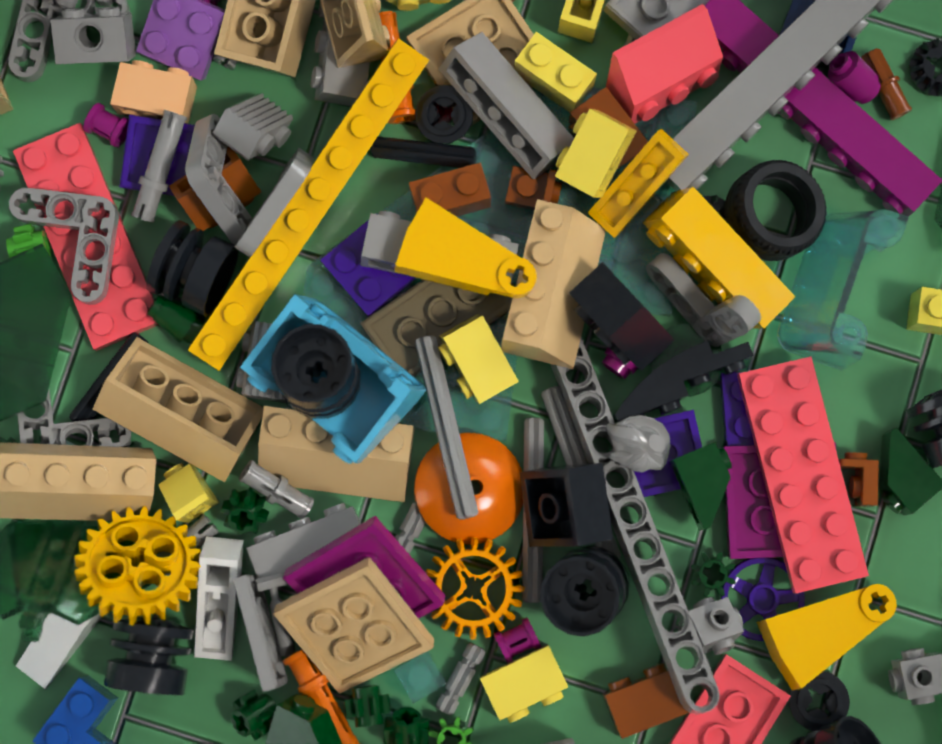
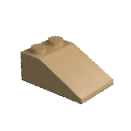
M320 0L338 68L377 61L389 52L390 35L385 25L382 26L379 15L381 10L380 0Z

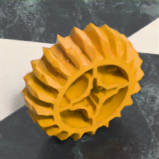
M477 537L471 538L472 549H465L463 540L458 539L456 543L459 552L453 554L448 545L444 546L443 551L449 558L443 562L440 557L434 556L432 561L441 566L438 572L432 569H427L425 572L429 577L435 578V584L441 591L444 576L451 566L461 581L459 591L446 600L444 605L439 607L440 609L434 611L431 617L437 619L442 614L447 617L441 626L443 630H447L452 622L458 624L455 630L456 637L462 635L463 627L470 628V639L475 640L477 636L476 628L483 627L484 636L488 638L491 637L488 625L495 623L499 631L505 629L504 624L499 620L503 614L511 621L515 619L516 616L507 609L510 604L515 607L522 606V601L512 599L513 592H524L525 587L521 585L513 586L512 579L520 578L523 574L522 571H515L510 574L508 567L514 565L516 559L511 557L505 563L500 559L506 551L505 547L501 546L496 554L489 552L493 544L492 540L487 539L484 550L477 549ZM471 556L482 557L491 561L496 566L482 575H475L466 568L461 559ZM462 571L469 578L474 577L475 580L476 578L483 580L487 576L491 577L480 589L486 605H483L479 598L473 599V595L471 599L465 596L461 600H457V597L463 594V591L467 588L466 580L461 574ZM503 575L505 595L501 605L495 610L487 597V588L494 580ZM466 601H472L480 606L487 617L479 620H468L457 616L452 610Z

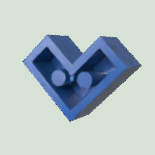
M89 675L78 678L33 739V742L35 744H116L96 728L119 697Z

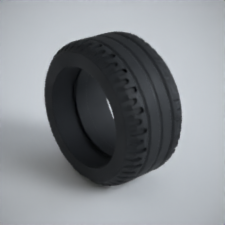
M769 160L759 163L741 175L732 184L726 196V205L724 206L725 221L761 260L781 261L793 257L810 247L820 236L825 226L827 206L825 205V196L822 194L823 190L820 189V185L812 177L813 175L809 174L802 166L799 167L796 163L787 162L786 160ZM757 185H770L778 188L791 200L797 219L792 237L785 238L774 235L759 222L753 206V197Z

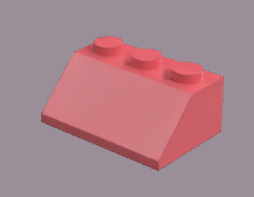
M704 4L697 6L612 53L606 87L634 124L641 120L648 121L652 119L659 110L671 103L672 105L679 104L689 93L700 87L705 89L718 79L723 54L708 10Z

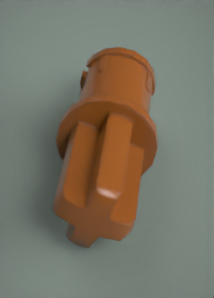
M876 48L865 53L861 58L878 75V81L881 84L878 94L890 115L891 121L912 111L898 84L900 78L899 76H894L882 51Z

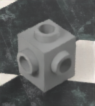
M713 597L703 599L694 604L693 609L688 611L704 653L713 651L715 655H720L733 649L736 646L734 642L744 632L741 614L737 608L732 606L728 597L717 601Z
M924 648L901 651L902 658L891 660L892 669L888 671L892 691L894 693L897 692L899 698L911 700L912 705L935 702L934 695L942 694V653L932 652L925 654Z

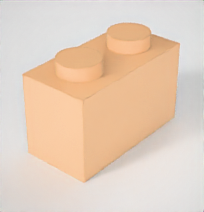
M133 60L132 64L120 62L110 102L117 114L162 120L165 109L186 116L187 120L185 123L189 124L197 85L187 71L174 67H169L167 71L153 69L154 66L152 64L139 60Z

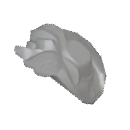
M637 415L630 416L616 424H607L606 428L615 451L609 454L611 460L619 462L623 468H630L641 473L649 469L661 470L666 465L670 450V436L662 423L651 417Z

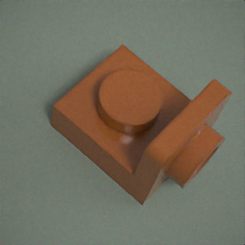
M513 166L505 204L535 210L537 199L558 204L562 182L555 181L557 170L550 169L549 173H543L533 180L524 168Z
M844 453V459H839L841 469L855 470V476H851L849 482V494L851 498H855V507L878 506L879 460H867V453Z

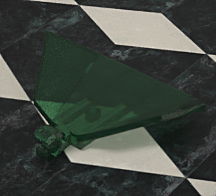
M43 243L0 262V422L46 401L63 337L64 325L72 295Z
M47 520L46 523L13 521L7 524L0 532V617L4 620L23 611L18 622L20 628H25L22 634L23 641L39 642L45 613L55 614L76 625H80L99 614V604L92 607L88 606V594H80L79 583L81 582L76 581L75 570L78 569L75 565V555L81 554L79 552V542H89L86 531L92 529L99 532L98 526H87L85 520ZM126 540L120 543V545L126 547L132 546L134 544L133 541ZM116 572L105 575L107 579H116L121 576V574ZM145 584L141 588L144 589L152 584Z

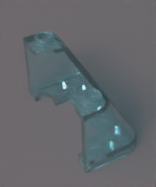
M890 210L830 213L825 216V226L820 236L810 247L805 249L791 289L795 298L785 307L778 327L777 338L783 349L804 358L811 356L813 361L841 371L861 360L868 337L866 326L861 320L845 314L844 311L863 257L869 251L877 250L882 252L885 248L892 247L899 242L909 218L905 215Z

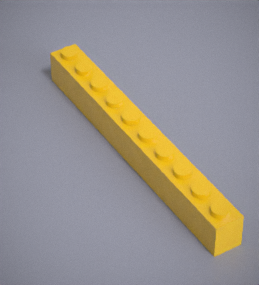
M399 38L396 40L313 162L309 174L254 254L246 261L190 344L189 352L220 371L421 74L429 59Z

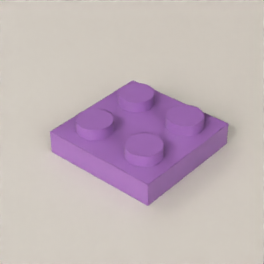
M153 0L136 52L169 67L185 70L189 73V76L198 80H204L207 77L214 57L225 10L204 0Z

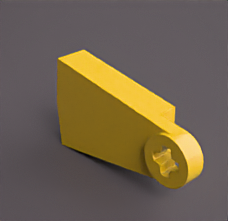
M425 198L406 231L394 271L487 296L491 292L510 298H522L532 291L537 279L536 270L528 260L514 254L428 198ZM516 269H520L523 271L522 278L527 280V283L520 282L517 287L510 285L511 278L506 273L513 274Z
M873 584L758 621L757 625L771 659L790 688L797 690L802 689L882 623L889 620L896 611L897 602L895 595L888 587L881 584ZM871 595L874 598L880 597L883 604L879 606L881 613L877 609L871 610L868 604L873 601Z

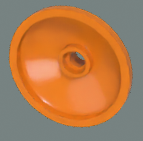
M459 433L470 479L480 484L479 493L474 494L478 515L463 520L456 517L439 442L425 454L418 466L414 481V496L420 515L436 534L455 543L458 539H462L464 544L471 545L472 537H477L478 544L485 543L487 539L493 540L506 532L520 514L523 506V495L519 472H522V469L513 453L498 440L479 433Z

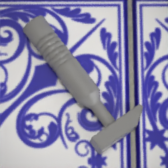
M284 573L255 579L258 592L270 589L272 600L269 607L280 655L290 656L295 652L292 637L273 615L275 605L283 601L279 598L277 587L288 584L283 579Z

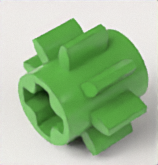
M31 223L13 227L15 235L6 239V247L12 264H21L22 269L25 268L26 271L43 268L42 259L51 256L50 244L45 231H36L35 226L32 227Z
M460 716L455 718L454 724H447L446 720L441 717V730L439 732L430 730L429 732L431 737L437 738V744H442L446 737L445 732L448 730L453 735L461 734L462 737L458 740V744H473L466 741V736L472 733L473 728L467 727L463 730L459 726Z

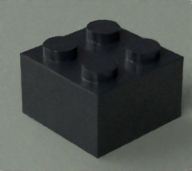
M603 262L569 292L579 304L574 311L625 365L631 360L642 371L675 341Z
M603 463L552 466L519 472L529 547L582 546L613 539Z

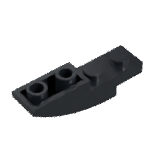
M707 340L672 357L650 373L622 402L613 416L615 424L630 416H646L645 413L659 409L662 415L681 408L680 401L689 396L684 383L688 382L690 388L711 381L709 375L723 369L725 375H729L746 368L744 361L754 356L749 342L713 354Z

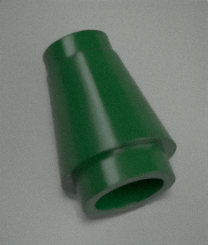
M157 296L147 312V315L152 317L179 343L184 341L189 345L193 342L205 322V319L198 316V313L178 303L163 299L160 296Z

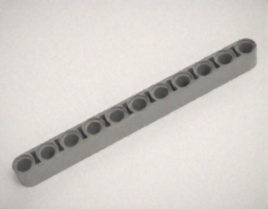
M581 337L573 369L583 373L585 376L584 382L575 384L568 380L566 372L573 369L550 365L557 384L562 391L588 464L603 463L605 479L606 474L610 472H618L625 479V486L618 489L611 487L606 480L611 524L682 707L689 713L703 714L714 709L718 704L720 697L719 689L635 473L630 468H623L619 462L609 458V454L615 451L606 426L608 423L615 424ZM585 403L592 404L597 408L599 415L595 418H586L581 414L579 406ZM599 437L606 438L610 442L612 450L608 453H600L595 450L592 441ZM627 506L635 509L639 517L638 522L635 524L624 522L620 517V509ZM637 542L647 543L652 549V558L648 560L638 558L634 553V544ZM657 577L664 581L666 592L663 596L653 595L649 591L647 585L649 578ZM664 613H672L678 617L680 628L677 632L672 633L664 629L661 621ZM679 649H686L692 653L694 664L691 669H683L677 664L676 653ZM695 685L702 686L708 693V701L703 707L695 705L690 698L691 689Z

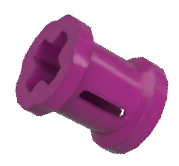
M96 103L86 116L83 131L88 134L94 132L109 140L111 146L119 148L126 140L129 119L125 117L121 119L106 111L103 104Z
M527 617L522 619V624L508 631L493 633L507 664L513 661L514 656L531 648L536 650L542 648Z

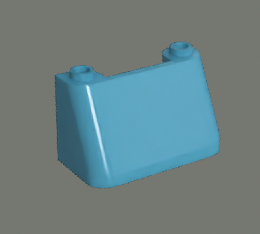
M294 294L240 368L249 374L248 382L258 390L266 392L267 389L283 394L277 387L271 372L272 354L278 342L290 330L305 324H322L336 330L347 341L361 372L360 390L355 401L343 413L328 419L313 420L333 436L331 439L335 445L333 452L340 459L349 464L352 462L361 463L419 401L427 389L419 380L325 304L311 297ZM321 372L319 377H313L314 382L318 383L320 377L326 378L325 372Z

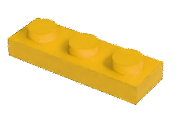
M658 130L606 190L603 197L588 211V214L613 238L617 237L689 154L664 130Z

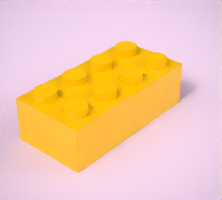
M694 187L672 192L642 222L649 229L646 232L649 239L659 248L664 246L674 256L673 259L686 274L690 273L699 283L697 287L711 302L715 300L720 304L736 295H742L751 300L761 314V320L753 327L755 329H764L795 298L794 294Z

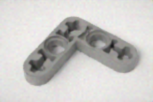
M22 0L8 61L10 70L21 81L34 82L44 73L52 41L50 20L62 15L61 10L64 9L59 7L57 3L51 4L42 0L41 9L47 14V16L38 13L40 6L38 0ZM87 0V4L83 8L84 14H93L94 10L95 14H98L97 9L99 7H95V0ZM97 0L99 5L104 7H112L113 2H116L121 9L120 13H130V7L126 0ZM34 21L43 23L44 31L40 37L31 39L26 36V28L30 23ZM23 44L31 47L30 59L35 63L34 67H27L26 72L19 66L20 62H26L29 53L26 47L22 46Z
M211 114L197 120L195 123L185 172L194 192L231 243L235 245L251 222L252 217L222 176L227 145L213 135L220 117L216 114Z
M298 147L281 172L277 184L234 247L249 258L254 254L309 174L314 160L313 156Z
M35 188L16 190L10 197L9 209L21 222L79 230L71 290L73 295L82 303L88 305L100 303L106 297L109 287L119 221V212L116 206L107 198ZM28 197H30L31 201L36 205L46 206L47 217L43 218L45 213L41 209L33 208L29 209L28 214L25 215V212L19 208L20 203H26ZM62 201L72 202L74 206L73 214L66 220L57 219L55 216V207ZM100 206H104L106 212L110 214L109 218H102L100 229L104 233L108 232L106 237L98 233H88L89 229L97 232L98 222L92 216V213L99 212ZM93 241H99L105 246L104 255L95 261L87 259L85 254L86 247ZM84 265L94 269L102 268L101 273L93 271L92 280L99 287L98 290H92L90 296H87L86 292L81 289V285L88 284L90 272L86 269L83 270Z
M660 253L646 266V271L651 280L704 341L708 340L711 346L717 347L747 334L761 320V314L755 304L742 295H736L714 306L679 264L665 253Z
M36 359L22 360L16 365L13 371L20 443L34 444L33 430L40 429L43 444L67 445L66 439L70 434L81 433L88 440L84 446H93V432L98 431L99 445L97 446L129 447L131 445V430L109 418L53 424L48 374L45 365ZM27 372H34L36 392L28 393ZM33 403L40 404L45 408V413L40 418L31 419L24 414L25 407ZM112 430H117V434L120 436L117 443H112L109 437Z

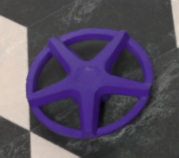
M750 558L739 563L729 572L728 577L734 579L736 584L725 582L722 586L725 596H721V599L728 597L730 586L746 597L747 603L739 611L743 624L757 614H760L764 620L777 616L776 608L781 604L798 602L797 609L805 606L804 592L793 594L792 590H776L773 587L775 566L787 573L786 565L782 561L774 558ZM764 563L759 582L756 585L736 577L744 568L753 564ZM743 628L742 636L755 641H764L762 635L751 633Z

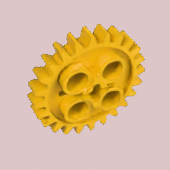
M143 506L140 515H134L131 507H127L126 517L123 518L113 511L111 523H107L101 518L98 519L99 532L88 529L86 532L89 542H79V552L81 554L75 555V565L78 567L75 570L76 581L81 582L79 583L80 594H88L87 603L89 607L99 604V615L101 617L110 610L113 611L115 623L123 615H127L130 626L134 625L137 616H143L146 625H150L151 614L154 613L162 620H165V609L169 607L171 610L179 612L180 603L178 599L189 602L191 600V591L189 589H197L198 578L196 576L199 575V568L201 567L198 563L201 552L200 549H195L196 537H187L188 526L186 524L176 528L174 516L169 517L166 521L162 520L161 509L153 517L148 516L146 506ZM126 540L135 542V544L128 547L120 545L121 542ZM163 551L172 554L166 558L156 556L157 553ZM112 572L121 574L116 579H107L105 575ZM149 583L158 586V588L151 591L143 590L141 587Z

